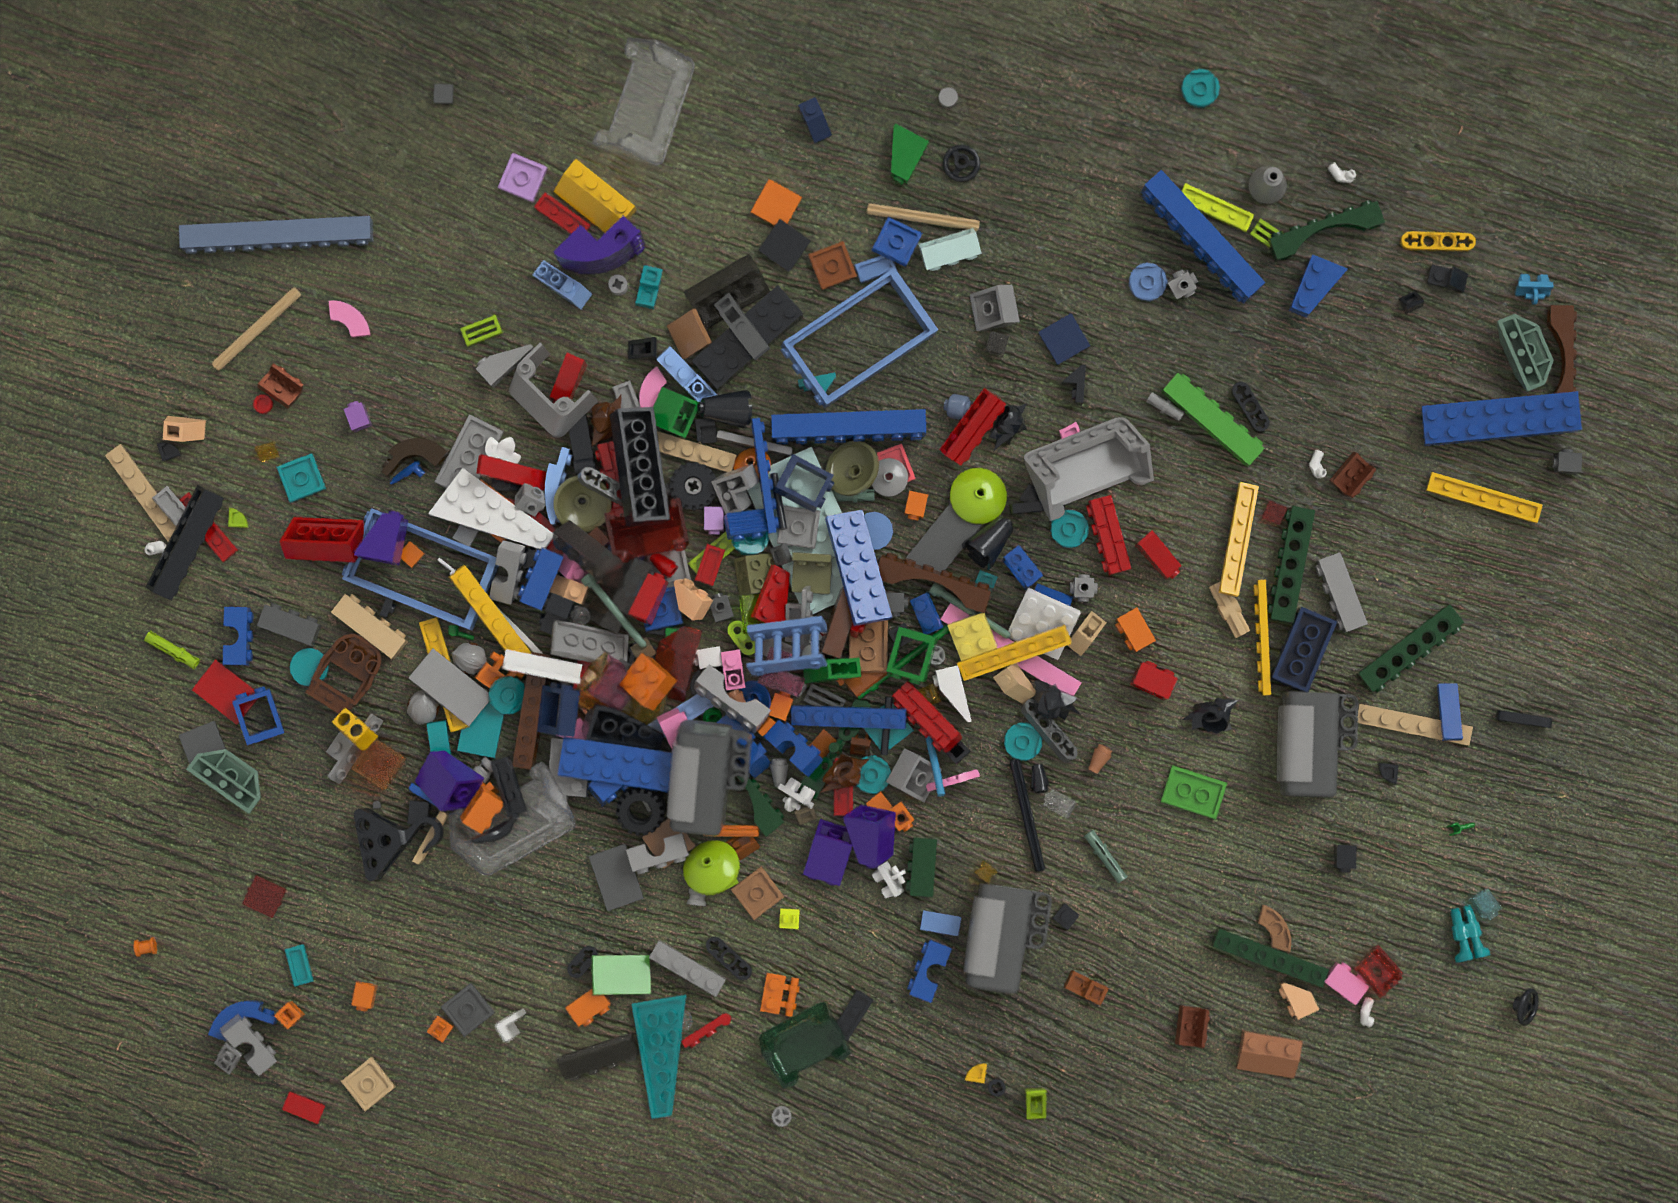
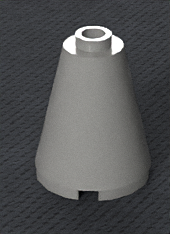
M1260 167L1253 172L1249 179V192L1259 203L1273 204L1279 201L1285 194L1287 187L1286 179L1283 173L1276 167Z

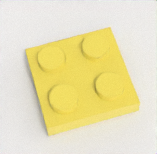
M980 612L947 625L961 661L998 647L985 613Z

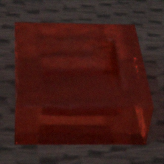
M1269 500L1261 519L1280 526L1287 508Z

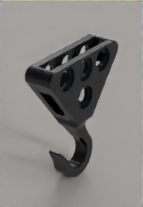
M369 808L356 809L353 814L365 877L368 881L383 878L407 845L411 843L424 823L431 824L435 834L422 853H427L433 846L438 845L444 835L441 822L432 816L421 817L411 827L405 829ZM366 820L370 824L369 829L365 827ZM387 836L391 838L390 845L386 842ZM370 839L373 841V848L369 846ZM374 858L377 861L376 867H374L372 864Z

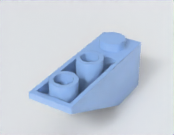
M544 260L533 273L536 279L580 309L583 308L592 295L582 284Z

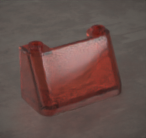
M680 498L670 500L671 505L668 506L670 519L661 525L626 527L624 513H621L620 517L615 516L613 511L604 513L613 559L619 563H625L629 559L673 550H685L689 545V538Z

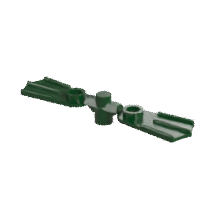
M857 699L854 700L851 706L872 708L868 701ZM840 727L838 731L840 738L829 745L830 752L826 757L822 758L821 764L809 777L805 776L800 782L799 790L801 791L805 785L815 791L812 799H817L825 785V782L822 781L823 776L833 766L832 761H834L837 755L842 753L845 741L852 740V737L854 738L862 728ZM846 730L851 731L849 736H845ZM828 763V768L823 770V764Z

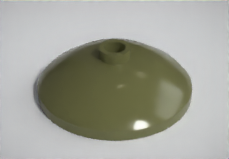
M850 441L839 446L831 454L826 465V471L834 475L831 480L835 482L832 489L844 496L858 495L867 490L875 481L879 471V458L876 451L862 441Z
M578 475L566 479L558 487L554 495L553 506L558 520L565 527L577 532H587L601 526L606 521L611 510V500L580 484ZM585 475L587 481L591 479L589 475ZM600 482L601 489L608 490L606 486L602 482ZM580 498H585L586 501L584 503H579L578 500Z

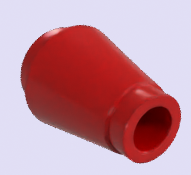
M657 551L649 558L657 570L667 578L672 577L678 569L675 561Z

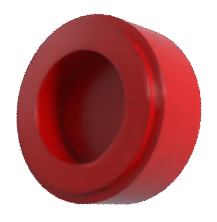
M261 394L254 399L253 407L258 413L267 414L273 408V401L269 396Z

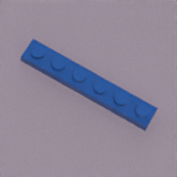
M760 418L751 419V427L763 508L768 528L767 534L776 532V528H779L778 517H774L773 509H776L775 498H771L770 490H773V481L768 478V471H771L770 461L766 460L765 457L768 447L767 442L763 441L762 433H765L764 422H760Z
M792 705L791 725L906 729V709Z

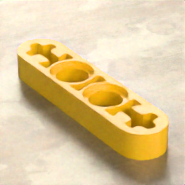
M1410 231L1401 237L1400 244L1406 250L1467 252L1474 248L1476 239L1469 233ZM1411 236V240H1417L1418 236H1420V246H1417L1418 242H1412L1411 245H1408L1405 239ZM1424 237H1431L1434 241L1433 245L1426 246L1423 242ZM1450 237L1453 242L1452 246H1444L1443 238ZM1456 237H1458V241H1464L1465 238H1468L1471 244L1465 247L1464 243H1459L1458 247H1455L1457 243Z

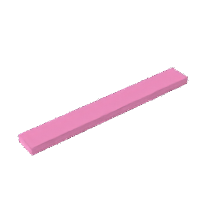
M950 603L940 620L950 624L970 615ZM991 629L998 646L997 648L1014 642L1009 638L1002 637ZM1039 656L1017 663L1020 669L1040 681L1050 685L1056 684L1058 689L1073 696L1081 685L1080 681Z

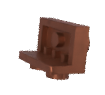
M274 363L270 366V371L257 385L259 389L287 409L302 394L304 386L298 378L292 377L283 367L277 366Z
M1353 451L1329 481L1343 495L1353 498L1360 493L1364 484L1373 477L1376 468L1369 465L1358 453Z
M1179 1006L1175 1044L1205 1048L1207 1026L1210 1019L1208 1009Z

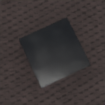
M779 219L759 248V251L790 272L811 240L782 219Z

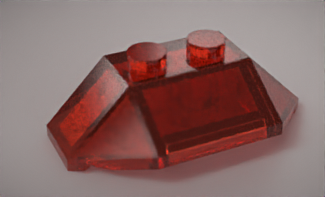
M683 626L660 640L655 661L677 680L665 697L685 702L702 630Z

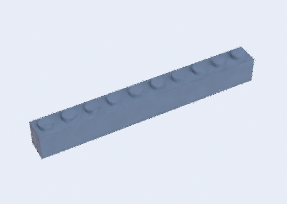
M370 216L179 225L180 249L185 251L186 254H196L199 250H204L205 253H215L219 249H224V252H234L235 249L243 248V251H253L254 248L262 247V250H273V247L281 246V249H292V246L311 248V245H319V247H330V244L349 246V243L368 245V242H373V223Z

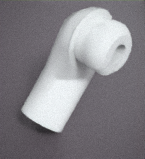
M1336 163L1327 168L1338 182L1350 183L1356 177L1354 170L1341 171Z
M1315 450L1309 467L1316 478H1324L1327 471L1323 469L1320 463L1324 453L1319 450Z
M163 541L150 542L145 547V553L147 555L163 553L166 544Z
M1365 997L1360 1010V1022L1363 1026L1372 1027L1374 1018L1369 1017L1374 1000Z

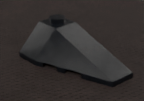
M597 704L587 711L582 725L585 740L659 751L664 737L663 733L614 707Z

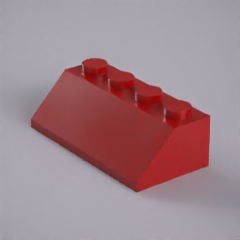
M293 517L279 541L285 559L356 562L358 557L354 554L363 541L364 520Z

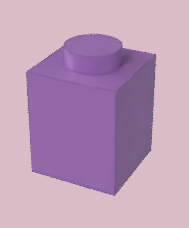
M358 401L349 403L348 407L344 409L350 428L354 433L372 426L365 405L362 402L358 403Z

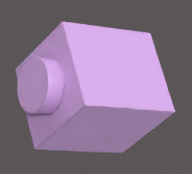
M704 507V530L708 531L709 535H720V531H724L723 507Z

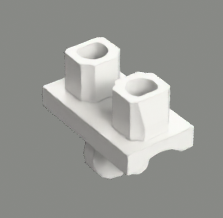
M792 777L785 786L780 783L778 789L790 796L789 798H783L785 810L788 812L794 809L799 810L800 805L798 802L812 809L814 803L811 802L815 791L804 785L801 792L797 794L796 792L801 783Z
M888 861L878 866V869L872 874L877 883L883 879L886 881L888 886L881 889L885 898L896 897L905 891L901 885L905 882L902 877L906 873L905 869L899 871L896 865L891 868Z

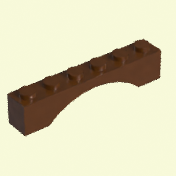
M1550 305L1547 307V328L1553 334L1558 344L1562 364L1560 379L1553 394L1576 392V387H1573V379H1576V368H1573L1577 355L1576 349H1574V341H1576L1577 332L1574 330V322L1577 319L1574 305Z
M889 552L883 554L880 558L878 567L884 582L894 584L908 579L934 581L951 590L966 608L985 613L993 590L987 583L980 581L974 583L966 576L955 577L952 576L953 573L950 571L942 570L940 572L934 570V567L931 565L923 564L921 566L912 559L905 558V560L897 558L898 555Z

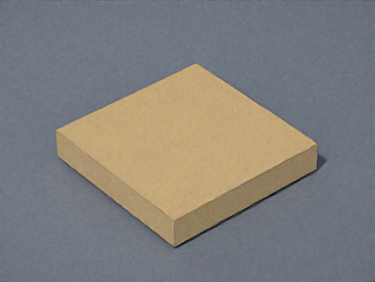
M370 1057L341 1081L364 1111H367L396 1087L373 1057Z

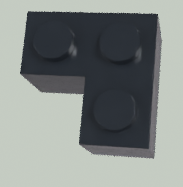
M554 593L551 594V597L547 596L544 603L546 615L541 616L538 624L541 626L540 630L552 635L555 619L570 622L577 603Z

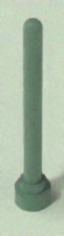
M591 571L581 579L584 586L594 590L641 648L646 647L645 640L599 586L598 577L595 573Z
M935 582L929 591V594L932 596L943 597L970 616L980 613L966 608L960 599L947 592L945 587ZM987 618L989 626L993 631L1006 639L1010 637L1009 631Z

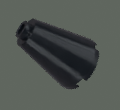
M741 390L705 397L701 399V402H698L697 411L703 418L739 428H747L746 425H750L752 418V405H749L748 399H752L751 394L748 390Z
M1006 517L997 518L964 540L962 543L963 550L967 548L969 551L968 556L982 568L988 566L987 570H990L1013 532V523Z

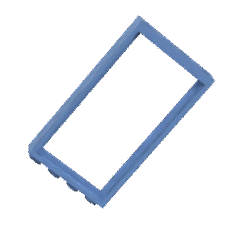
M893 268L783 341L781 352L786 359L789 358L791 360L793 370L803 377L805 387L808 390L811 389L815 394L814 399L818 405H822L825 409L934 336L938 328L897 270ZM890 282L924 332L830 395H827L793 346Z
M371 508L370 512L367 511L364 517L363 539L383 512ZM408 523L407 531L487 562L488 565L480 585L488 594L499 567L495 565L496 557ZM359 557L356 562H349L343 568L342 579L468 630L473 631L478 615L472 607H470L464 620L356 577L355 573L361 561Z

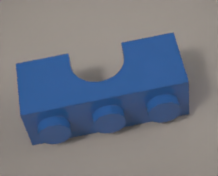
M224 607V626L234 627L238 631L239 637L235 644L223 645V665L249 666V661H252L253 653L250 650V642L253 641V631H250V623H253L254 616L251 608Z
M778 720L763 737L782 754L789 747L795 746V753L789 760L809 777L823 761L819 756L821 752L814 745L809 747L806 744L808 740L803 735L793 733L795 728L788 722L784 724Z
M933 940L924 943L921 953L924 954L922 961L918 960L914 969L917 974L915 979H910L907 987L910 990L909 995L930 1003L932 1002L938 984L927 978V969L933 964L945 966L952 949L951 947Z

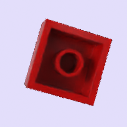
M1150 661L1140 663L1130 685L1164 701L1168 700L1178 679L1174 677L1175 673L1167 669L1161 671L1156 668V664Z

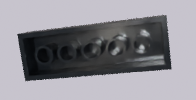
M778 285L745 313L769 347L804 317L803 312ZM729 327L696 356L692 363L719 392L755 359Z
M654 407L618 408L610 414L625 526L661 525L668 521L670 517Z

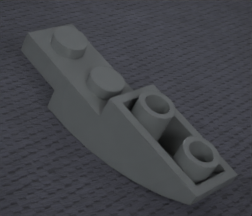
M730 293L714 304L721 317L755 360L770 349Z

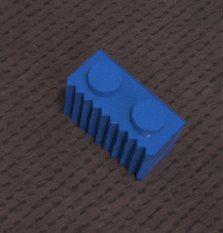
M764 509L727 513L724 516L728 540L733 539L734 542L745 540V537L760 539L768 531Z

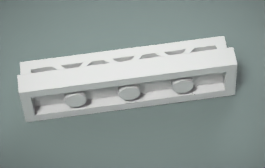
M506 649L502 668L580 684L582 664Z
M524 1008L495 1025L505 1042L520 1033L513 1021L526 1014Z

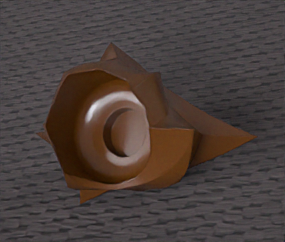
M621 395L613 403L602 402L595 404L591 408L593 416L590 422L594 426L592 446L600 440H607L612 436L610 414L616 409L621 408Z
M841 754L840 758L823 776L822 781L826 784L820 793L833 789L838 791L841 788L858 785L861 778V768L869 759H856Z

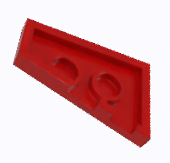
M771 565L751 618L762 624L786 621V604L788 601L790 579L788 571L777 565Z

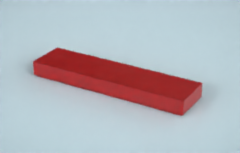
M483 454L479 455L476 474L520 486L526 483L545 491L546 471Z
M188 492L179 500L186 507L192 495ZM213 522V525L205 534L204 541L224 563L238 549L218 525Z

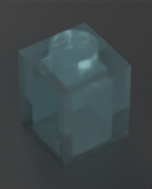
M1486 888L1469 899L1483 919L1488 918L1490 920L1499 914L1498 911L1502 909L1491 891Z

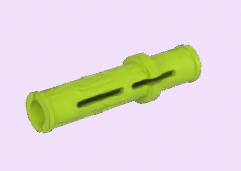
M153 631L148 632L144 639L145 642L175 658V661L182 662L192 669H195L200 662L199 658L188 653L185 648L174 645Z

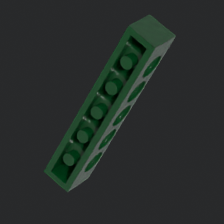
M1292 506L1290 510L1286 511L1285 521H1287V527L1282 530L1281 540H1284L1283 547H1279L1277 556L1280 559L1279 566L1275 567L1274 571L1276 584L1271 587L1270 596H1273L1272 604L1269 603L1267 607L1269 620L1287 624L1294 623L1315 510ZM1294 522L1301 524V532L1293 530ZM1290 541L1297 542V551H1292L1289 548ZM1287 560L1294 562L1295 567L1293 570L1286 568L1285 563ZM1284 578H1287L1291 581V587L1289 589H1286L1282 586V580ZM1280 597L1287 599L1288 604L1284 608L1278 604Z
M1451 604L1446 605L1356 674L1370 693L1373 691L1378 693L1386 687L1384 683L1389 679L1391 681L1397 679L1401 675L1400 671L1402 669H1410L1416 664L1414 660L1420 656L1424 658L1432 652L1430 650L1431 647L1435 644L1437 647L1446 641L1445 637L1450 633L1454 635L1459 632L1464 621ZM1439 622H1443L1446 625L1444 632L1438 630L1437 625ZM1424 633L1429 634L1431 637L1428 644L1422 640ZM1408 645L1415 647L1414 655L1407 653ZM1394 656L1400 659L1398 667L1393 666L1391 662ZM1378 668H1382L1385 671V676L1382 679L1376 675Z
M1220 928L1216 929L1211 943L1212 947L1322 988L1329 972L1327 968Z

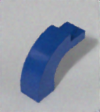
M256 1000L241 1001L228 1006L218 1014L212 1023L208 1035L227 1041L222 1035L220 1028L237 1014L241 1018L253 1017L270 1024H276L278 1019L274 1016V1010L268 1008L261 1010L264 1002Z

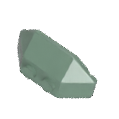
M1517 314L1498 320L1497 327L1500 343L1516 379L1526 392L1545 385L1554 360L1539 325Z
M227 749L199 753L186 769L248 814L251 813L261 799L258 771Z

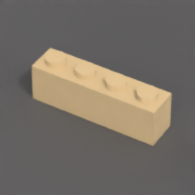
M344 594L331 613L394 660L408 643L404 639L406 635L398 629L396 631L389 627L391 623L383 617L378 619L374 616L376 612L369 606L365 608L359 604L361 600L353 594L350 596Z

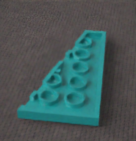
M686 995L632 1003L651 1119L668 1117L673 1112Z

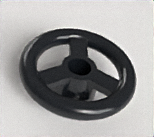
M967 145L951 147L943 158L944 172L950 179L957 182H967L973 179L980 169L978 153ZM964 150L969 152L974 160H969L966 154H959L958 151ZM952 154L955 158L954 164L956 166L953 173L948 166V161ZM963 160L965 164L959 165L958 161ZM968 166H974L973 171L969 175L958 176L961 170L966 169Z
M1534 988L1527 989L1521 997L1517 996L1513 1002V1010L1517 1012V1020L1522 1026L1530 1024L1537 1013L1539 996ZM1531 994L1533 996V1005L1531 1002Z

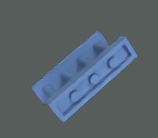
M817 616L748 625L747 633L751 640L755 641V662L747 663L750 673L755 676H762L767 673L807 668L818 669L827 666L825 658L822 654H819V634L827 632V624L823 617ZM811 634V655L800 656V636ZM792 636V658L781 659V639ZM766 639H774V660L763 661V641Z

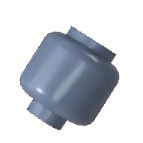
M952 394L944 402V411L947 412L949 418L961 420L973 402L970 401L968 396Z

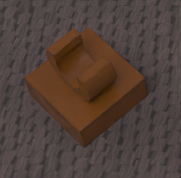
M858 733L854 738L852 737L850 754L869 756L871 740H869L868 734L865 735V739L858 738Z

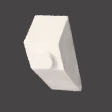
M958 665L936 670V675L932 676L935 687L939 686L941 693L967 723L971 722Z

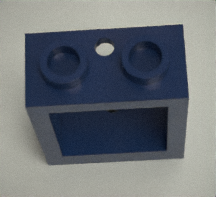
M792 454L774 492L815 513L817 507L821 509L826 500L823 497L825 492H830L835 482L831 480L834 475ZM796 465L826 480L815 501L785 486Z
M550 683V686L542 685L537 732L574 737L580 691L573 690V686L560 683ZM559 694H560V703H559L558 719H557V726H556V717H557L558 701H559Z

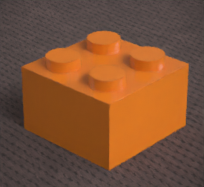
M641 653L618 684L642 706L654 711L677 680L653 658Z

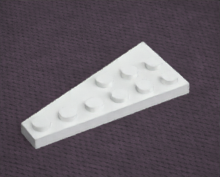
M464 468L460 470L428 513L431 516L522 543L539 550L541 547L547 548L556 536L529 515L515 508V505Z

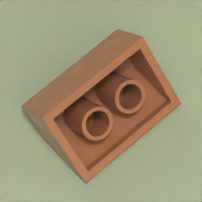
M1242 1030L1236 1069L1294 1078L1300 1061L1303 1041Z

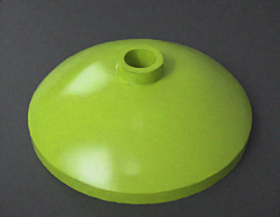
M971 468L959 474L954 480L950 489V502L955 513L964 521L978 525L987 524L994 521L1003 512L1007 502V491L1003 481L994 472L984 468ZM981 490L983 492V496H979L977 494V491Z
M717 840L703 842L692 849L686 857L683 866L684 879L688 886L699 894H719L728 889L736 880L740 869L739 857L735 850L725 842Z

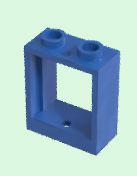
M1020 545L1002 559V562L1025 590L1043 576Z
M265 686L254 689L253 694L247 695L245 692L235 696L236 699L232 703L247 745L285 732L270 688L265 689ZM267 696L276 726L249 735L239 704Z

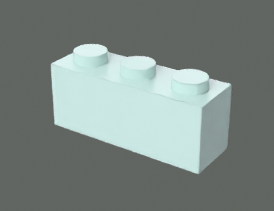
M973 228L918 244L926 270L930 269V271L938 270L942 265L946 264L955 265L962 259L972 260L977 258V255L982 254L977 234Z

